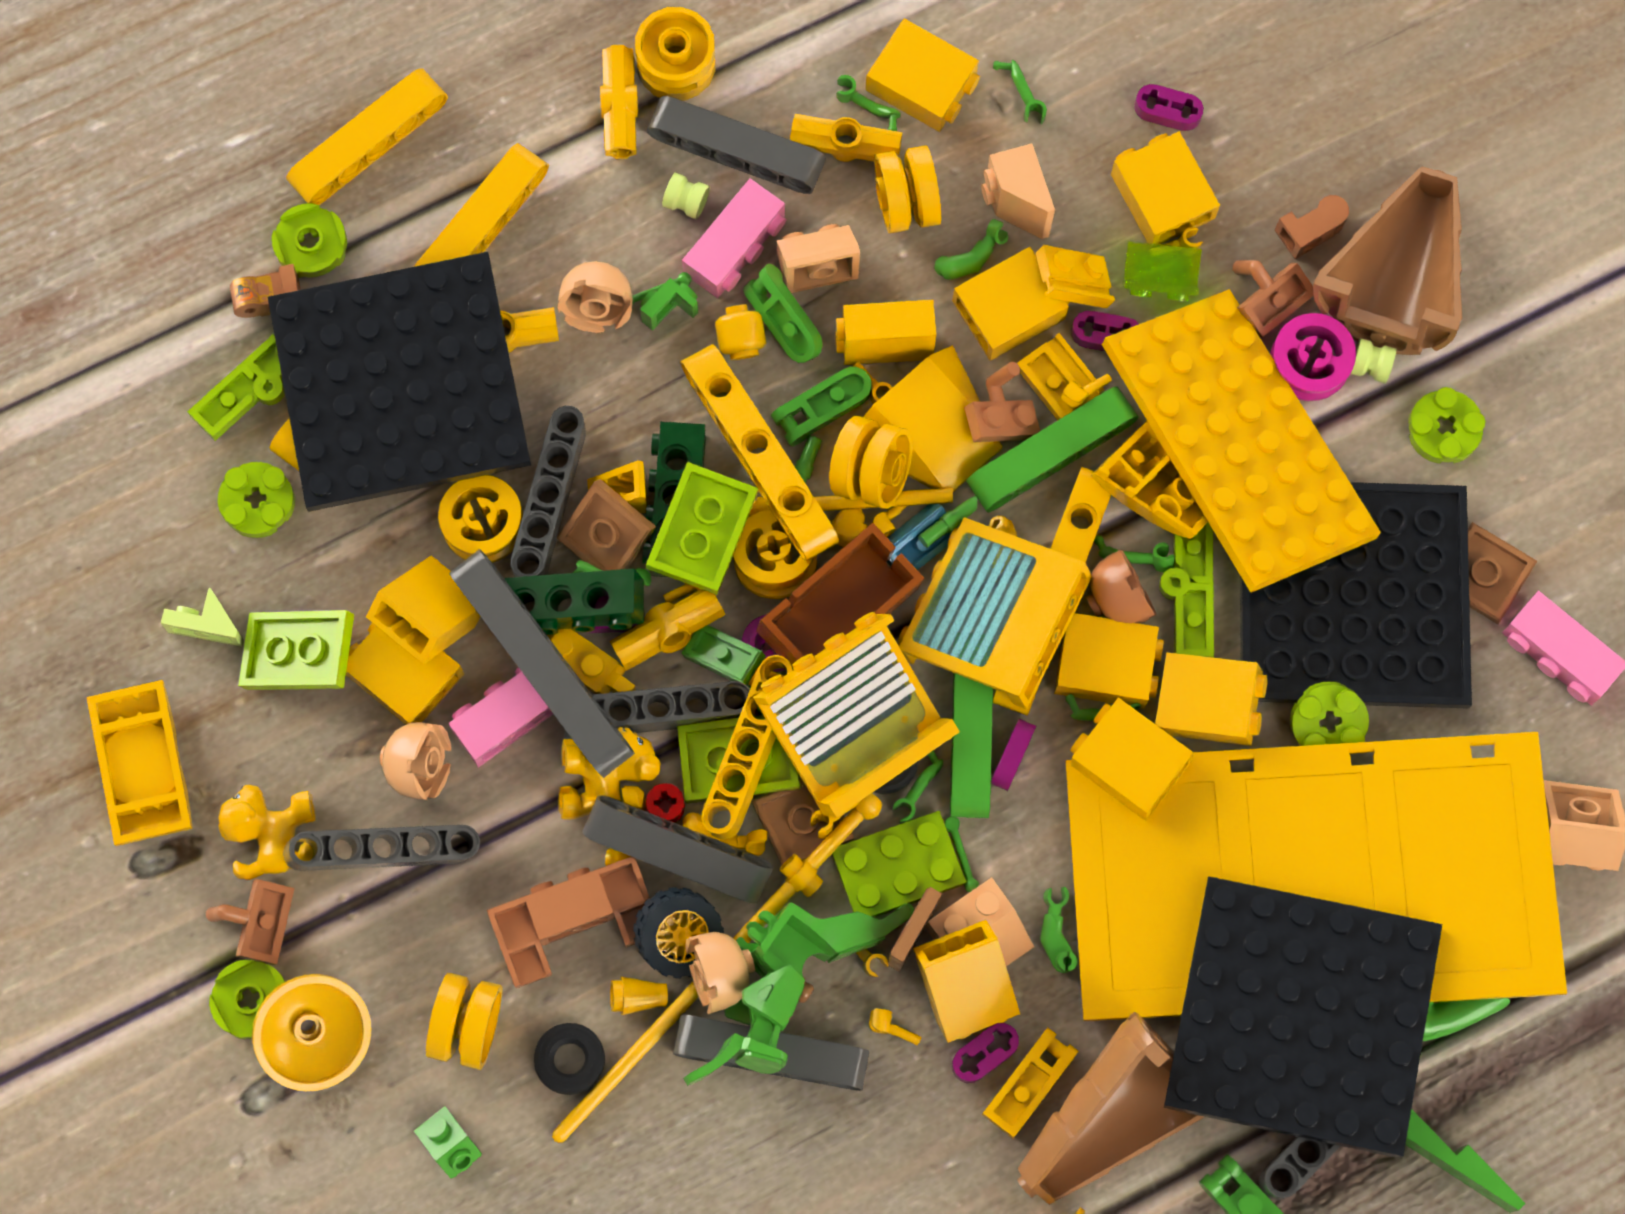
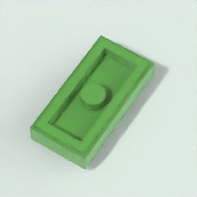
M709 625L694 632L689 643L682 651V655L686 659L730 681H740L747 686L755 671L766 657L761 650Z

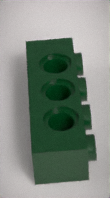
M660 421V433L652 434L651 456L658 457L657 469H650L648 491L655 492L654 505H647L646 518L656 526V529L651 535V542L647 541L643 546V564L647 563L669 508L664 499L668 495L675 493L685 469L684 467L681 470H672L667 466V463L673 458H681L686 462L704 468L705 424ZM649 570L651 576L668 577L660 573L654 572L652 570Z
M634 568L504 578L524 605L530 601H535L534 608L530 613L546 635L556 634L558 629L570 628L575 632H592L595 630V627L609 626V628L615 630L630 629L632 624L644 623V579ZM609 596V600L604 607L595 609V604L599 598ZM572 598L570 607L565 611L558 612L560 603L565 599Z

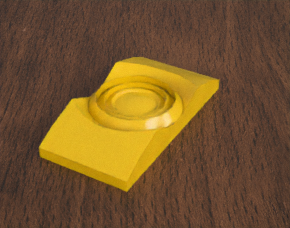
M154 681L86 697L114 845L120 846L193 829L188 789L180 762L176 728L164 681Z

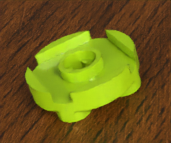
M306 203L288 209L280 217L276 230H273L272 247L279 263L282 266L294 264L299 278H313L325 275L335 269L336 266L341 265L345 260L347 235L343 223L337 214L320 208V205ZM307 233H311L313 238L320 237L319 241L312 248L300 245L301 242L305 241L304 235Z
M1443 387L1438 391L1424 395L1415 404L1408 419L1409 439L1416 452L1428 461L1440 464L1442 461L1461 462L1468 458L1480 444L1486 424L1485 417L1481 414L1475 402L1468 396L1452 388ZM1437 420H1450L1453 423L1452 428L1455 430V433L1452 434L1449 431H1446L1444 434L1438 431L1440 423Z
M249 462L229 469L218 491V508L225 521L236 532L250 538L267 537L277 532V528L290 519L295 507L294 490L283 471L264 462ZM255 491H260L262 496L267 497L266 501L259 503V508H252V504L247 501L248 496H251Z
M1329 681L1314 684L1303 692L1304 695L1299 698L1297 704L1295 703L1291 710V730L1301 746L1365 742V735L1369 727L1367 707L1352 689L1347 688L1343 684ZM1332 711L1335 717H1340L1339 723L1335 724L1332 730H1328L1326 726H1320L1319 724L1320 720L1326 718V712Z
M240 960L230 964L218 974L214 981L215 985L212 988V995L210 994L209 1007L215 1022L224 1031L239 1039H252L253 1022L260 1005L276 987L286 982L284 977L274 967L255 960ZM248 989L253 994L258 992L260 994V998L256 1001L257 1007L252 1010L248 1006L241 1008L239 1003L244 999L243 992Z

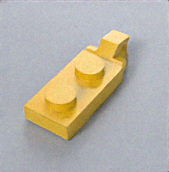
M571 628L558 629V633L547 635L586 688L594 694L636 691V686L622 676L626 669L616 659Z

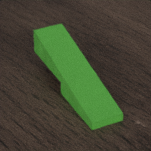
M1411 1109L1406 1146L1509 1213L1519 1211L1526 1204L1469 1145L1460 1147L1454 1153Z

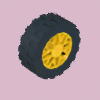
M672 887L667 891L661 890L655 893V896L651 899L648 898L644 902L643 908L636 915L637 921L633 926L635 945L638 947V952L643 959L660 974L666 977L670 975L676 979H681L684 976L692 977L689 965L693 964L696 960L694 952L686 953V939L703 933H724V927L721 925L722 919L715 910V907L698 892L694 893L691 889L684 887L683 889Z

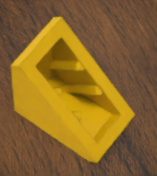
M637 460L587 479L588 490L594 481L601 479L637 511L646 513L647 494L643 461Z

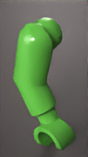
M992 219L988 224L986 236L982 241L979 240L970 252L951 257L940 256L934 265L937 274L943 276L944 279L954 280L980 271L994 251L993 246L995 243L1001 245L1008 241L1007 231L1001 230L1003 222Z
M1061 887L1062 900L1055 904L1051 899L1052 888H1048L1043 896L1044 902L1049 906L1048 914L1044 915L1040 942L1056 971L1067 973L1076 968L1078 958L1062 934L1063 917L1061 916L1062 907L1069 900V892L1066 887Z

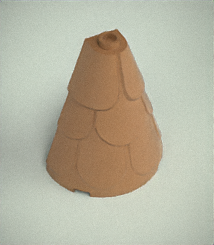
M1421 166L1381 204L1380 210L1354 233L1352 239L1318 272V276L1313 284V296L1322 314L1329 313L1334 319L1341 322L1350 332L1353 340L1357 342L1360 338L1369 340L1374 346L1380 348L1385 345L1397 349L1396 354L1420 355L1422 349L1432 347L1433 350L1438 351L1455 338L1462 321L1460 285L1462 266L1459 244L1462 225L1457 177L1446 174L1441 170H1433Z
M1134 1012L1119 1026L1085 1076L1078 1081L1069 1093L1060 1111L1053 1112L1019 1165L1018 1170L1021 1176L1017 1181L1031 1198L1037 1194L1050 1205L1108 1174L1114 1167L1151 1149L1155 1144L1204 1118V1116L1164 1108L1174 1051L1138 1013Z

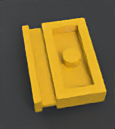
M1043 245L1036 252L1042 282L1047 284L1048 288L1045 292L1047 298L1106 309L1115 301L1114 296L1109 294V289L1112 286L1104 256L1049 245Z
M1060 333L1055 335L1048 343L1045 342L1017 362L1022 377L1057 420L1076 410L1060 398L1064 394L1063 391L1070 382L1075 381L1083 388L1096 380ZM1101 387L1094 391L1082 405L1102 394L1105 389Z

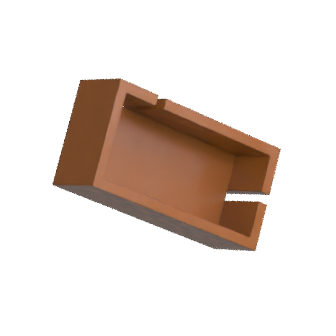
M871 523L791 593L789 600L785 598L760 620L756 632L779 656L788 659L792 665L807 654L812 653L815 656L826 649L823 644L836 634L843 632L846 635L857 628L854 623L862 616L870 612H875V614H891L919 589L924 577L902 553L895 558L891 568L887 565L886 562L890 560L896 547L874 523ZM837 659L836 661H834L833 663H831L830 665H828L827 667H825L824 669H822L821 671H819L803 683H806L811 678H813L814 676H816L817 674H819L820 672H822L823 670L837 662L839 659Z

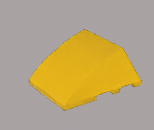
M953 345L925 358L875 402L864 415V418L877 421L880 427L889 424L909 430L912 436L913 451L908 476L931 489L952 488L953 492H955L966 482L970 475L983 467L1002 450L1000 441L973 442L964 407L971 402H979L980 400Z
M1148 421L1138 428L1091 474L1106 491L1123 505L1149 522L1173 534L1191 539L1208 522Z

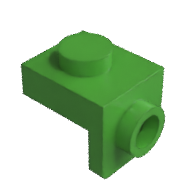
M669 278L658 291L653 289L643 298L640 304L641 321L653 331L677 305L694 318L698 314V302L696 300L698 297L685 283L678 285Z
M446 1106L414 1130L434 1160L451 1179L467 1170L482 1155Z

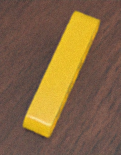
M423 68L413 71L297 162L288 172L286 180L307 203L322 204L437 113L446 103L448 95Z
M768 656L760 664L702 810L701 818L703 825L718 839H730L739 832L776 739V735L767 720L755 718V710L758 705L753 697L763 691L761 685L769 679V675L774 669L784 668L787 670V674L794 670L788 659L783 656ZM795 688L787 694H785L784 696H782L781 698H779L778 700H776L775 702H773V704L782 699L783 697H785L786 695H788L789 693H791L792 691H794ZM789 704L781 708L778 713L781 714L786 711ZM749 739L758 740L759 748L756 753L750 756L741 754V746L745 741ZM734 775H743L745 777L743 788L737 792L727 791L728 780ZM719 811H729L731 815L729 824L724 828H714L712 822L715 814Z

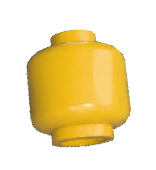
M747 304L725 308L726 315L719 317L715 321L720 352L730 355V360H742L759 356V350L766 345L761 314L757 311H748Z

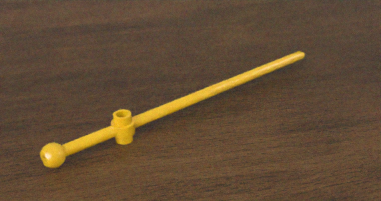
M871 793L861 800V803L849 812L807 859L801 860L796 854L790 856L779 869L786 876L785 882L741 928L733 939L737 940L739 937H742L745 942L749 943L752 939L748 936L746 925L749 922H757L763 927L767 924L764 920L759 919L758 915L760 912L768 911L775 916L796 892L801 891L806 897L815 893L823 883V880L817 875V869L864 819L871 820L879 815L882 809V802L878 797ZM693 981L554 1129L552 1138L555 1142H564L695 1002L699 996Z

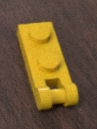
M1047 1027L982 1113L985 1118L1012 1139L1017 1135L1079 1052L1071 1044L1067 1047L1056 1039L1055 1036L1057 1034L1049 1027ZM1045 1050L1058 1059L1053 1067L1040 1059Z

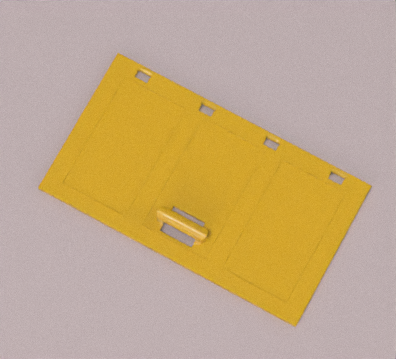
M1538 732L1194 752L1192 762L1146 821L1072 767V760H1065L1083 1021L1127 1019L1134 1012L1138 1013L1142 1018L1181 1016L1208 876L1443 924L1430 1002L1567 994ZM1494 745V757L1472 758L1470 746ZM1374 752V764L1351 766L1350 753ZM1254 759L1253 771L1231 773L1229 761Z

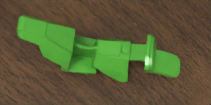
M792 902L788 903L775 916L768 911L760 912L758 917L768 924L766 928L757 922H749L746 925L748 936L755 943L749 944L742 937H739L736 941L741 950L749 949L754 961L755 972L762 978L743 989L742 999L737 1004L724 1010L727 1018L750 1026L748 1035L743 1037L734 1033L725 1040L719 1053L711 1062L683 1078L687 1086L707 1077L731 1058L735 1060L737 1065L759 1073L773 1074L779 1072L786 1066L788 1055L776 1048L779 1033L789 1023V1018L793 1015L804 989L805 979L803 978L802 969L807 958L813 955L824 962L828 961V963L880 944L886 939L885 936L910 919L914 912L913 906L905 903L882 920L858 911L819 919Z

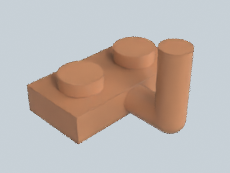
M1237 260L1233 264L1235 274L1252 275L1260 287L1258 291L1237 307L1239 312L1252 324L1259 337L1267 335L1313 296V286L1298 263H1290L1273 278L1270 277L1262 263L1258 260Z
M1009 362L987 378L986 387L990 401L971 402L964 407L973 442L1023 441L1040 432L1032 400L1005 401L1002 385L1020 373V367L1017 363Z
M260 879L253 880L247 909L227 904L210 907L206 911V918L210 922L225 920L243 925L236 957L277 965L295 888Z

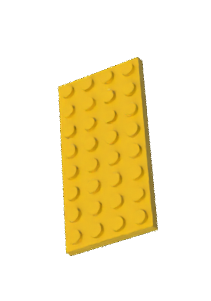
M1228 289L1105 337L1102 346L1249 591L1252 593L1373 541L1381 532L1292 388L1278 372L1274 359L1256 330L1237 309L1239 303L1231 290Z

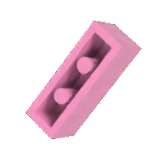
M749 178L682 259L683 272L688 273L695 283L717 299L724 290L730 292L740 280L741 273L739 272L747 262L753 264L761 255L764 249L762 244L770 235L775 237L785 225V203Z
M1539 590L1502 632L1507 637V642L1512 648L1522 654L1527 653L1538 662L1537 666L1544 674L1551 678H1558L1567 686L1569 694L1583 703L1587 702L1593 705L1625 669L1624 659Z
M519 667L515 671L516 676L505 684L502 681L493 684L484 692L485 698L473 706L471 703H468L459 708L452 715L454 720L448 723L452 732L478 768L553 715Z

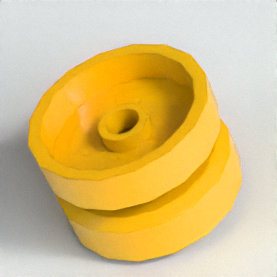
M684 7L663 8L653 12L641 23L635 36L637 72L643 86L659 98L669 96L682 101L702 93L710 85L715 74V42L709 23L697 12Z
M928 146L908 148L904 156V168L899 155L895 151L875 154L876 192L888 233L907 231L911 225V210L916 223L921 228L940 225L941 203L933 159Z
M853 416L849 419L839 434L830 462L829 481L830 489L834 495L851 500H858L861 497L865 504L884 509L891 507L903 490L911 465L913 444L909 430L889 424L880 427L877 421L860 416Z
M447 972L440 985L430 1017L426 1041V1057L447 1062L452 1058L459 1044L460 1064L465 1067L482 1070L493 1042L501 1008L503 987L499 984L481 981L475 987L470 998L471 985L468 978Z

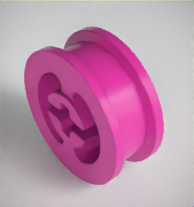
M1309 313L1297 316L1283 326L1271 348L1270 355L1274 359L1278 372L1290 385L1299 400L1319 401L1334 395L1342 388L1355 365L1356 347L1350 332L1341 322L1328 315ZM1302 336H1310L1305 338L1303 341L1297 339ZM1317 338H1321L1325 341L1316 356L1308 376L1304 377L1300 374ZM1332 348H1333V350H1334L1336 356H1334V355L1332 354ZM1289 358L1293 360L1294 368L1291 366ZM1321 374H1326V375H1327L1326 378H1322V379H1310V378H1316V377L1320 376Z

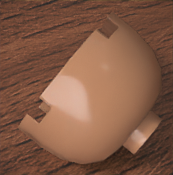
M1123 550L1108 555L1096 565L1091 573L1092 578L1089 582L1092 594L1086 597L1096 617L1104 614L1106 618L1113 619L1116 622L1141 624L1157 615L1146 590L1144 591L1136 571Z

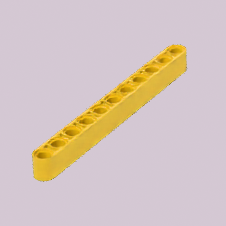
M520 143L512 146L413 267L484 253L542 182L548 172L549 164ZM289 418L276 433L269 448L270 451L299 471Z

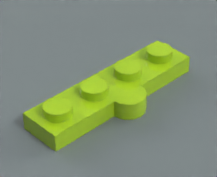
M274 334L187 411L189 416L214 441L222 436L259 401L265 405H275L284 397L285 391Z
M1207 522L1191 539L1173 534L1174 568L1164 572L1159 582V589L1165 598L1174 601V653L1214 658L1213 529Z

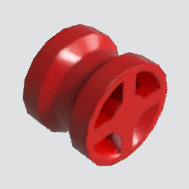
M670 783L655 785L646 796L647 812L677 823L681 820L685 811L682 792L678 787Z

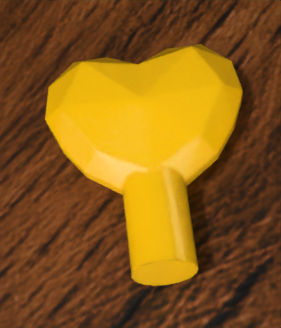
M843 509L835 516L832 526L839 539L837 545L845 547L868 527L864 523L865 515L862 509Z

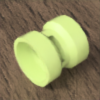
M675 172L667 185L662 206L671 210L681 209L685 212L686 216L697 220L706 205L710 186L702 182L694 184L689 182L686 176Z
M1360 338L1356 346L1355 365L1350 374L1362 376L1367 372L1375 381L1386 384L1394 364L1397 349L1386 345L1381 348L1376 347L1371 341Z

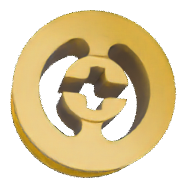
M484 475L460 480L453 484L446 491L440 502L438 520L446 543L457 556L466 560L478 549H481L493 563L513 552L524 513L518 496L511 486L497 477ZM487 498H492V499H494V500H496V501H495V502H491V501H490L489 499H487ZM477 499L480 510L487 519L494 536L487 540L484 530L470 504V501ZM464 506L463 516L457 519L459 511ZM507 519L505 527L498 534L501 527V521ZM472 536L479 541H472L467 539V537Z
M771 510L760 511L747 519L733 558L737 577L746 589L760 597L780 599L791 596L795 589L815 573L817 555L807 561H804L799 556L793 564L791 544L788 542L789 537ZM756 544L759 564H761L762 569L753 565L748 559L750 551Z

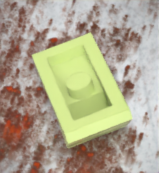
M211 588L207 592L202 616L199 615L200 612L198 610L184 606H177L176 611L164 609L161 624L168 633L242 647V636Z

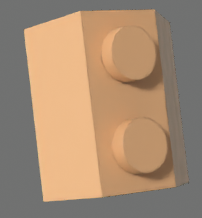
M1033 144L990 155L988 169L984 170L985 183L981 184L986 205L992 204L997 217L1041 239L1048 238L1055 208Z
M837 224L826 225L820 228L818 232L805 235L802 232H794L785 235L782 240H777V257L783 281L791 293L858 279L860 249L849 225L842 227Z
M1544 780L1553 864L1584 866L1598 871L1604 869L1619 871L1625 850V814L1619 790Z
M992 877L930 919L926 926L927 931L935 940L987 920L998 938L1006 967L1034 948L1014 907Z

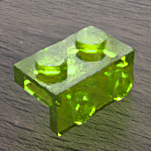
M1127 241L1122 285L1124 288L1130 289V295L1152 297V292L1155 291L1167 293V299L1189 301V295L1198 296L1199 293L1198 278L1202 249Z

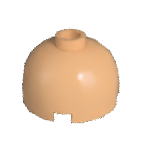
M598 261L585 262L575 266L563 278L557 308L559 313L562 311L565 314V321L570 326L579 330L599 333L604 332L603 326H611L615 324V329H617L630 319L633 302L632 289L625 274L617 267Z
M422 722L409 723L395 730L380 753V764L383 767L388 784L400 795L410 798L428 800L427 797L436 798L439 796L446 784L451 766L449 763L443 765L445 751H451L448 732L442 725Z
M719 932L703 933L686 939V953L694 952L696 960L693 964L689 965L691 976L702 1005H709L707 1013H716L737 1004L742 999L743 989L749 986V973L755 972L754 961L749 949L741 950L735 939Z

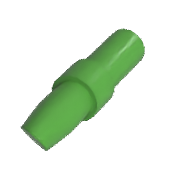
M811 435L808 436L800 459L795 464L796 470L805 483L811 477L814 469L813 464L822 443L821 439Z
M977 496L969 498L952 511L949 510L939 517L936 523L918 535L920 542L928 548L946 533H951L955 528L959 527L964 517H969L977 510Z

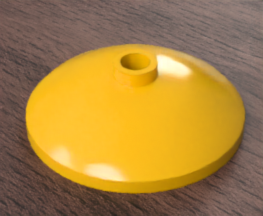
M322 974L298 976L276 987L260 1005L252 1027L253 1049L263 1070L282 1086L297 1091L327 1089L349 1077L363 1061L371 1040V1019L360 995L344 981ZM312 1020L313 1026L307 1031L301 1030V1024L304 1021Z

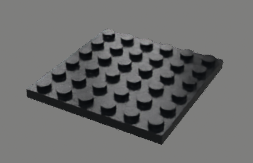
M488 252L268 297L304 501L308 512L532 466Z
M1350 482L1381 532L1375 540L1252 593L1240 576V661L1258 663L1263 671L1262 675H1267L1266 695L1264 698H1259L1258 702L1297 703L1299 698L1304 695L1303 692L1310 686L1329 681L1338 682L1352 689L1367 706L1469 709L1472 706L1467 486Z
M1208 876L1164 1108L1402 1159L1405 1151L1443 924Z

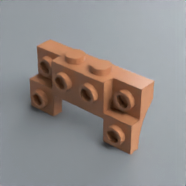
M629 857L591 872L588 867L573 871L567 875V881L553 885L552 881L538 884L530 889L531 894L487 910L516 989L552 976L542 946L616 919L626 948L635 945L633 926L637 921L636 915L645 905L644 902L648 898L650 899L636 858Z

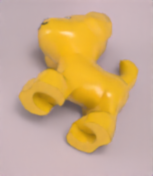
M629 726L617 728L635 754L603 778L591 765L573 739H563L562 766H565L564 773L581 775L585 785V792L579 795L577 790L571 786L559 787L558 809L561 819L572 820L589 815L598 795L608 796L624 802L620 792L622 780L633 782L654 780L660 772L661 763L655 756L651 741L639 736ZM644 798L642 807L639 808V809L644 810V811L646 810V799H645V798Z
M249 784L242 786L234 797L221 805L218 817V827L221 836L226 841L240 843L255 839L259 845L257 861L248 865L236 860L233 863L234 875L238 879L251 880L263 874H279L292 869L284 860V847L295 836V830L298 826L316 821L313 797L309 791H301L292 795L291 806L286 810L272 811L267 809L260 788ZM304 842L300 845L299 851H295V855L302 861H310L313 857L312 847Z

